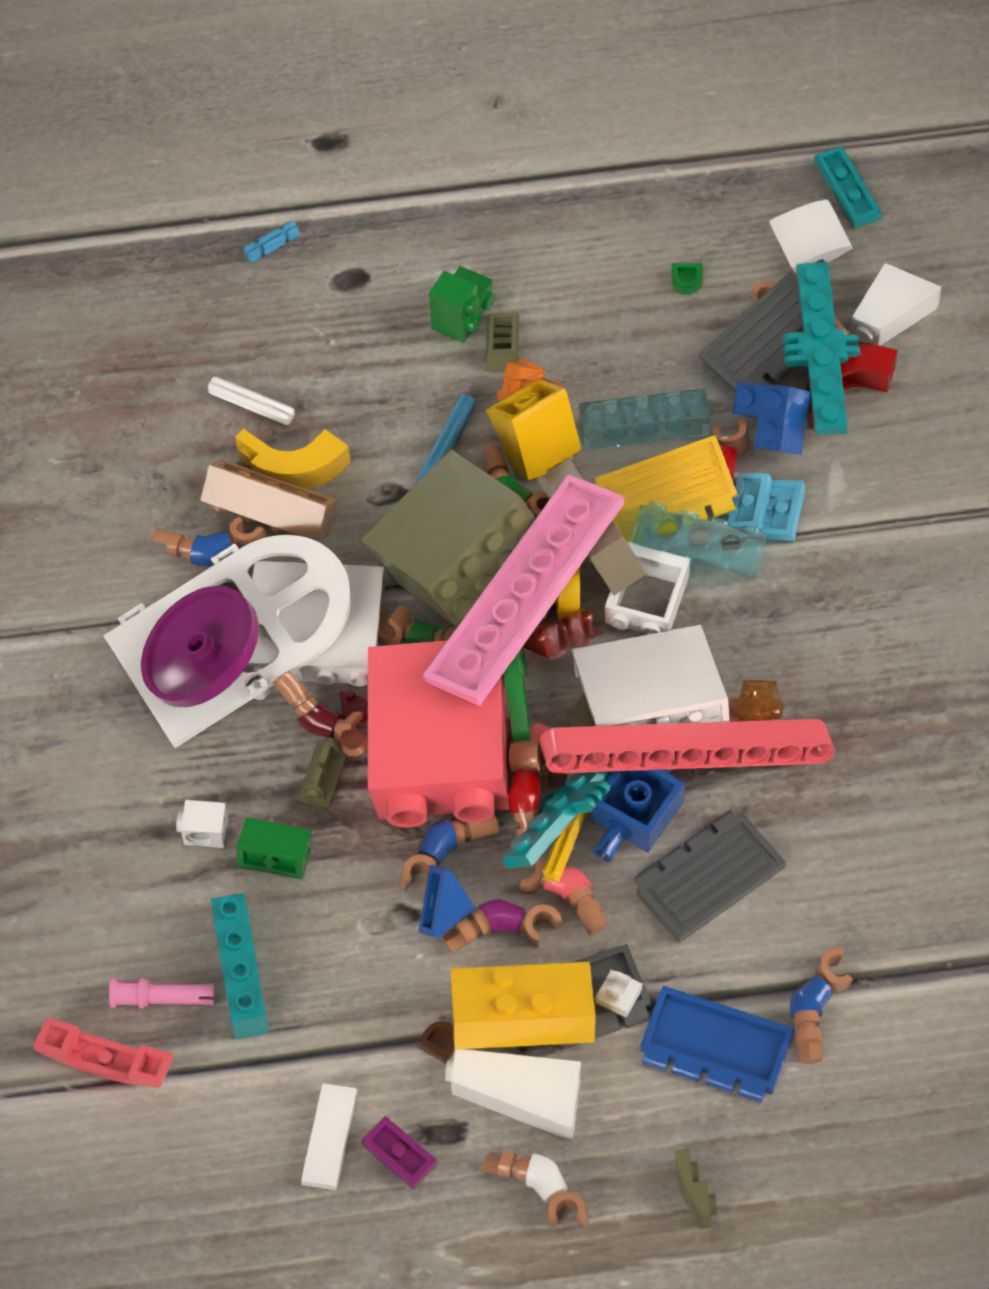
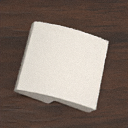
M828 199L795 208L769 221L795 273L797 264L815 263L822 258L825 262H830L853 249Z

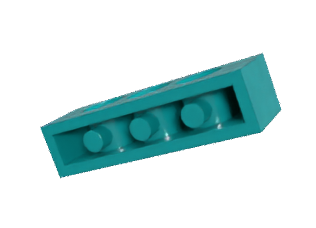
M239 893L211 898L235 1039L267 1034L269 1029L245 894Z

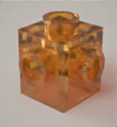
M743 680L740 697L735 698L733 704L734 717L739 718V721L782 719L783 701L779 697L776 681Z

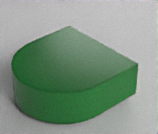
M672 263L673 288L685 295L696 293L702 286L703 263Z

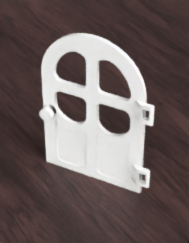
M296 535L266 537L249 543L240 549L234 543L211 558L214 564L212 567L149 607L145 608L143 603L135 606L117 618L121 625L103 635L174 748L185 743L253 698L256 700L265 699L270 693V687L274 686L272 683L274 680L287 671L294 673L313 661L337 639L349 616L352 593L350 580L344 566L329 548L315 540ZM274 556L298 557L307 563L308 569L303 577L271 597L263 596L248 574L252 564ZM233 582L241 594L254 607L259 627L265 628L279 649L278 657L259 671L242 672L225 691L207 702L191 707H173L163 703L149 691L141 674V657L149 633L159 618L182 597L201 588ZM320 589L325 591L329 595V606L322 624L308 640L300 643L293 641L278 619L279 613L314 590ZM261 676L260 679L254 680L249 686H247L248 681L252 677Z

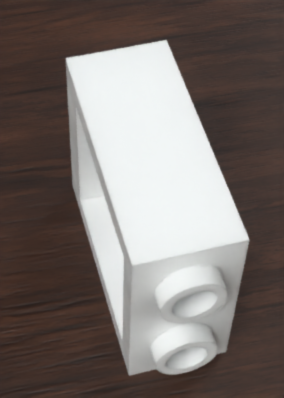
M628 542L647 576L675 583L664 617L621 607L620 603L625 589L616 595H613L610 591L605 605V623L619 630L629 629L640 632L643 635L670 631L690 576V558Z

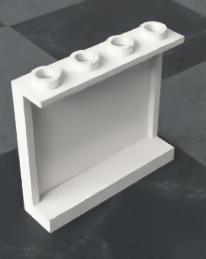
M257 561L254 563L252 580L263 596L271 597L303 577L307 572L308 565L307 563ZM343 565L350 580L352 593L351 608L346 624L337 639L326 651L292 673L298 682L302 680L317 682L322 685L349 683L357 687L368 684V647L377 646L382 594H385L386 586L384 566ZM314 590L279 613L278 619L293 641L298 643L304 642L317 631L327 613L329 595L323 590ZM261 626L259 627L254 653L244 672L259 671L272 663L279 655V649L265 628ZM255 676V677H252L251 679H252V680L260 679L261 676Z
M701 625L572 649L575 677L580 679L594 726L730 722L728 697Z

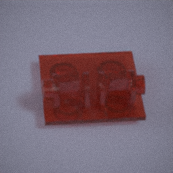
M580 609L570 614L569 617L565 616L561 620L557 617L536 627L522 647L547 659H557L573 648L588 645L590 640L601 636L602 632L592 628L591 622L594 621L593 613L590 610Z

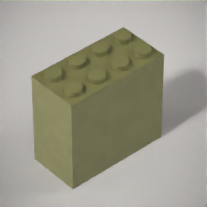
M450 449L360 541L380 566H384V571L390 579L457 627L536 518L520 495Z

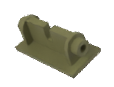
M327 737L325 741L316 744L296 800L297 802L329 810L347 758V754L339 749L337 746L338 741L334 738Z

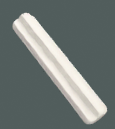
M213 377L208 384V392L285 425H289L295 416L293 407L222 378Z

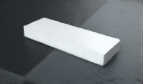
M322 1083L301 1178L302 1185L337 1191L357 1098V1088Z

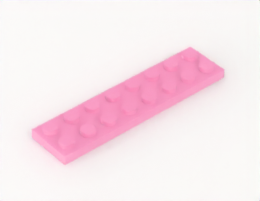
M568 474L423 674L426 683L480 706L625 502L622 495Z

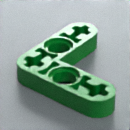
M524 647L520 649L504 672L514 742L532 740L524 677L528 676Z

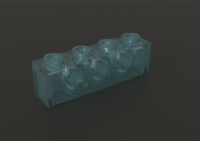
M701 388L579 403V425L583 449L591 450L708 436L710 411L706 390Z
M649 502L648 506L640 505L631 543L690 558V562L757 578L767 536L761 534V529L746 525L742 529L730 527L729 521L720 518H711V522L698 519L699 514L687 510H680L679 514L667 511V506L655 502ZM665 523H672L677 527L678 531L675 536L665 538L659 533V528ZM696 531H703L709 536V541L703 546H697L692 543L691 535ZM727 539H735L740 543L741 548L738 552L729 554L723 550L722 544Z

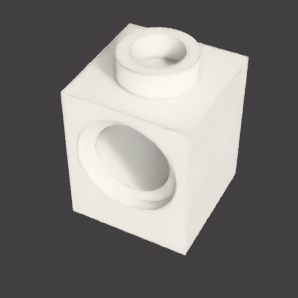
M185 800L184 812H178L176 830L181 832L184 845L224 848L228 825L226 803Z

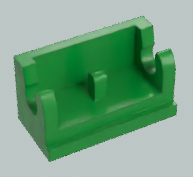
M246 817L236 845L237 866L303 880L311 853V848L308 846L311 841L312 830Z

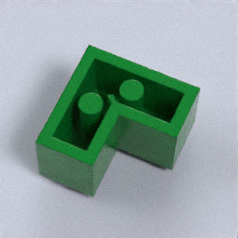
M462 266L458 267L455 274L443 270L429 292L431 329L465 343L470 333L474 334L477 331L484 311H489L494 304L496 295L493 293V279Z

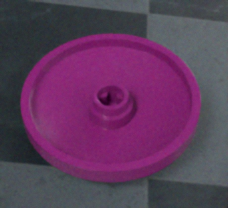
M225 586L201 588L175 602L156 622L143 648L141 674L149 691L163 703L173 707L196 706L213 699L225 691L246 668L257 644L259 622L252 604L239 592Z

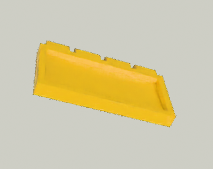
M716 435L594 478L597 486L622 495L625 503L612 521L627 543L639 545L647 542L644 530L650 528L653 539L678 531L675 519L679 517L684 528L708 520L705 510L707 507L711 508L714 517L736 510L732 498L737 497L738 494Z

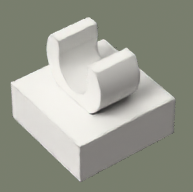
M611 970L597 993L595 1002L627 1018L642 991V983L631 979L630 976L619 971Z

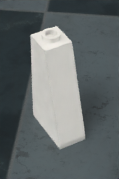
M455 1049L454 1061H447L445 1081L451 1082L452 1095L563 1139L573 1140L581 1080L580 1061Z

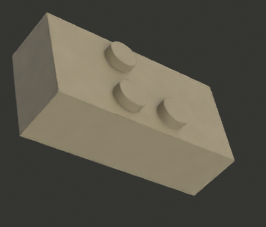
M570 458L539 477L537 481L549 499H551L568 474L582 480L584 479ZM611 521L583 561L587 568L594 565L613 595H616L647 574L613 521Z

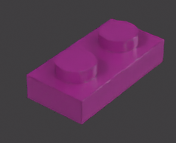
M386 1116L361 1140L362 1146L413 1190L437 1166V1160Z

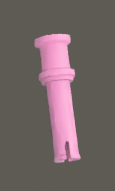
M111 977L109 1006L110 1009H115L117 1005L138 1006L139 1009H145V1007H149V1004L214 1006L215 983H149V980H146V978H140L139 981H118L117 978Z

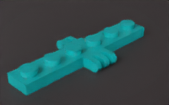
M828 262L797 264L796 274L803 332L786 333L782 336L783 344H785L783 347L784 354L786 355L785 365L787 367L807 366L815 436L847 434L848 425L840 364L848 362V358L860 355V347L856 346L859 344V337L854 334L845 335L844 330H836Z
M613 771L576 773L566 780V786H562L556 791H550L545 796V799L541 800V808L538 809L541 814L529 822V828L511 842V848L502 857L508 869L532 866L578 813L591 812L596 807V804L603 799V796L610 791V786L606 780Z

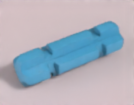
M289 221L281 225V230L276 228L256 239L257 243L253 241L243 247L245 257L249 262H254L261 258L260 254L267 255L285 245L286 240L290 242L299 237L300 233L297 225L293 221Z

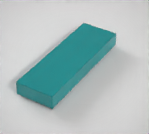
M842 146L814 156L816 167L853 229L881 219V210Z

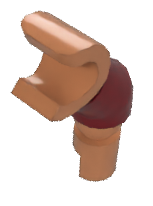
M290 671L285 672L272 682L288 704L293 703L296 706L293 709L298 715L296 720L310 734L334 738L338 741L337 746L349 756H359L368 748V735L360 733L356 728V725L363 719V712H353L344 720L342 714L328 708L322 701H317L313 695L308 696L306 693L308 688L302 680L298 682Z

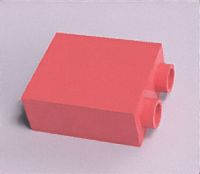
M447 641L368 647V791L378 819H387L388 823L396 827H417L427 821V816L454 814L458 820L464 822H483L491 819L494 816V811L509 810L508 792L511 786V768L509 764L510 714L504 673L480 706L426 683L423 674Z

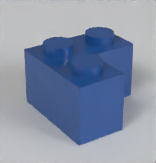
M737 382L733 414L758 419L754 448L776 453L802 455L811 392L789 386Z

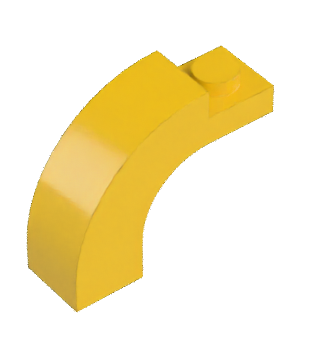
M242 429L235 436L237 455L245 464L251 465V470L307 490L329 482L351 463L349 445L326 429L310 444L295 451L273 449L245 429Z

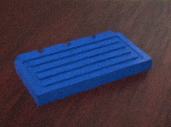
M662 986L640 1044V1051L644 1052L642 1063L666 1071L669 1061L674 1062L673 1074L699 1082L702 1072L708 1073L705 1080L706 1085L732 1093L735 1084L738 1083L741 1084L738 1095L762 1103L765 1093L773 1095L794 1036L795 1028Z

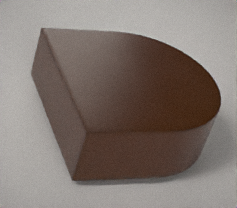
M443 1021L429 1025L417 1041V1047L447 1064V1061L455 1053L453 1025Z

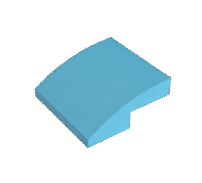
M738 473L735 486L738 495L733 498L736 510L729 513L728 530L770 540L795 541L806 489L803 480H772L769 473Z

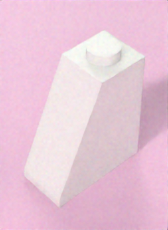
M885 263L852 316L850 335H858L860 342L881 346L936 310L940 301L941 286Z

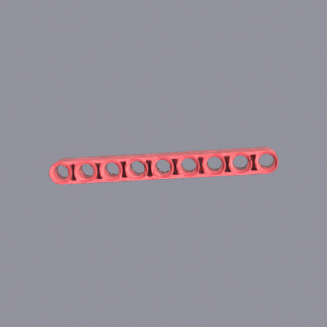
M819 719L557 727L547 730L540 738L547 768L553 773L819 764L828 761L835 752L827 727Z

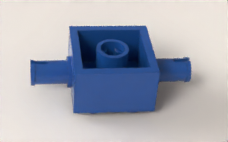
M674 769L613 771L606 780L610 786V791L603 796V799L591 811V821L607 829L597 845L592 849L597 857L601 858L603 854H606L603 860L610 862L624 840L649 853L684 802L685 783L670 775Z

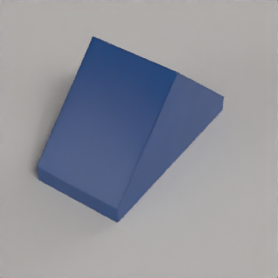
M430 864L418 932L439 938L474 910L475 907L451 870Z

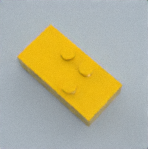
M590 962L450 968L455 1049L595 1043V1007Z

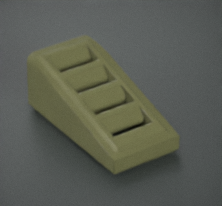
M519 313L488 314L487 370L490 373L505 372L507 362L516 361L519 358ZM495 327H512L505 329H495Z

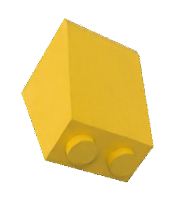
M537 379L486 409L516 476L535 481L547 473L548 469L561 464L568 458L572 460L573 455L582 450L568 394L564 387Z

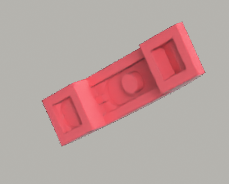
M46 1017L33 1046L35 1051L80 1071L105 1079L143 1087H161L174 1058L172 1053L141 1045L137 1049L82 1033L76 1025Z

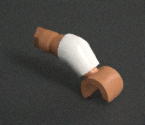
M503 1151L501 1156L487 1153L481 1172L510 1179L515 1175L517 1180L526 1182L527 1187H532L545 1203H549L547 1215L552 1228L559 1224V1212L568 1207L578 1211L577 1222L583 1228H586L589 1215L584 1201L579 1195L573 1192H566L568 1188L556 1163L539 1154H533L532 1157L522 1155L520 1159L517 1158L516 1153Z

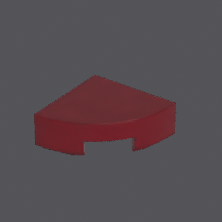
M339 691L344 720L353 712H363V719L359 723L368 722V702L362 697L357 696L354 692Z

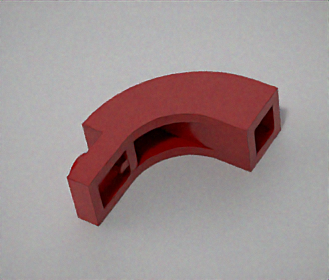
M871 344L856 345L860 347V355L848 358V362L840 364L843 390L852 387H867L888 392L896 368L898 350ZM809 379L807 381V391H810ZM810 397L808 414H810L809 427L814 428Z

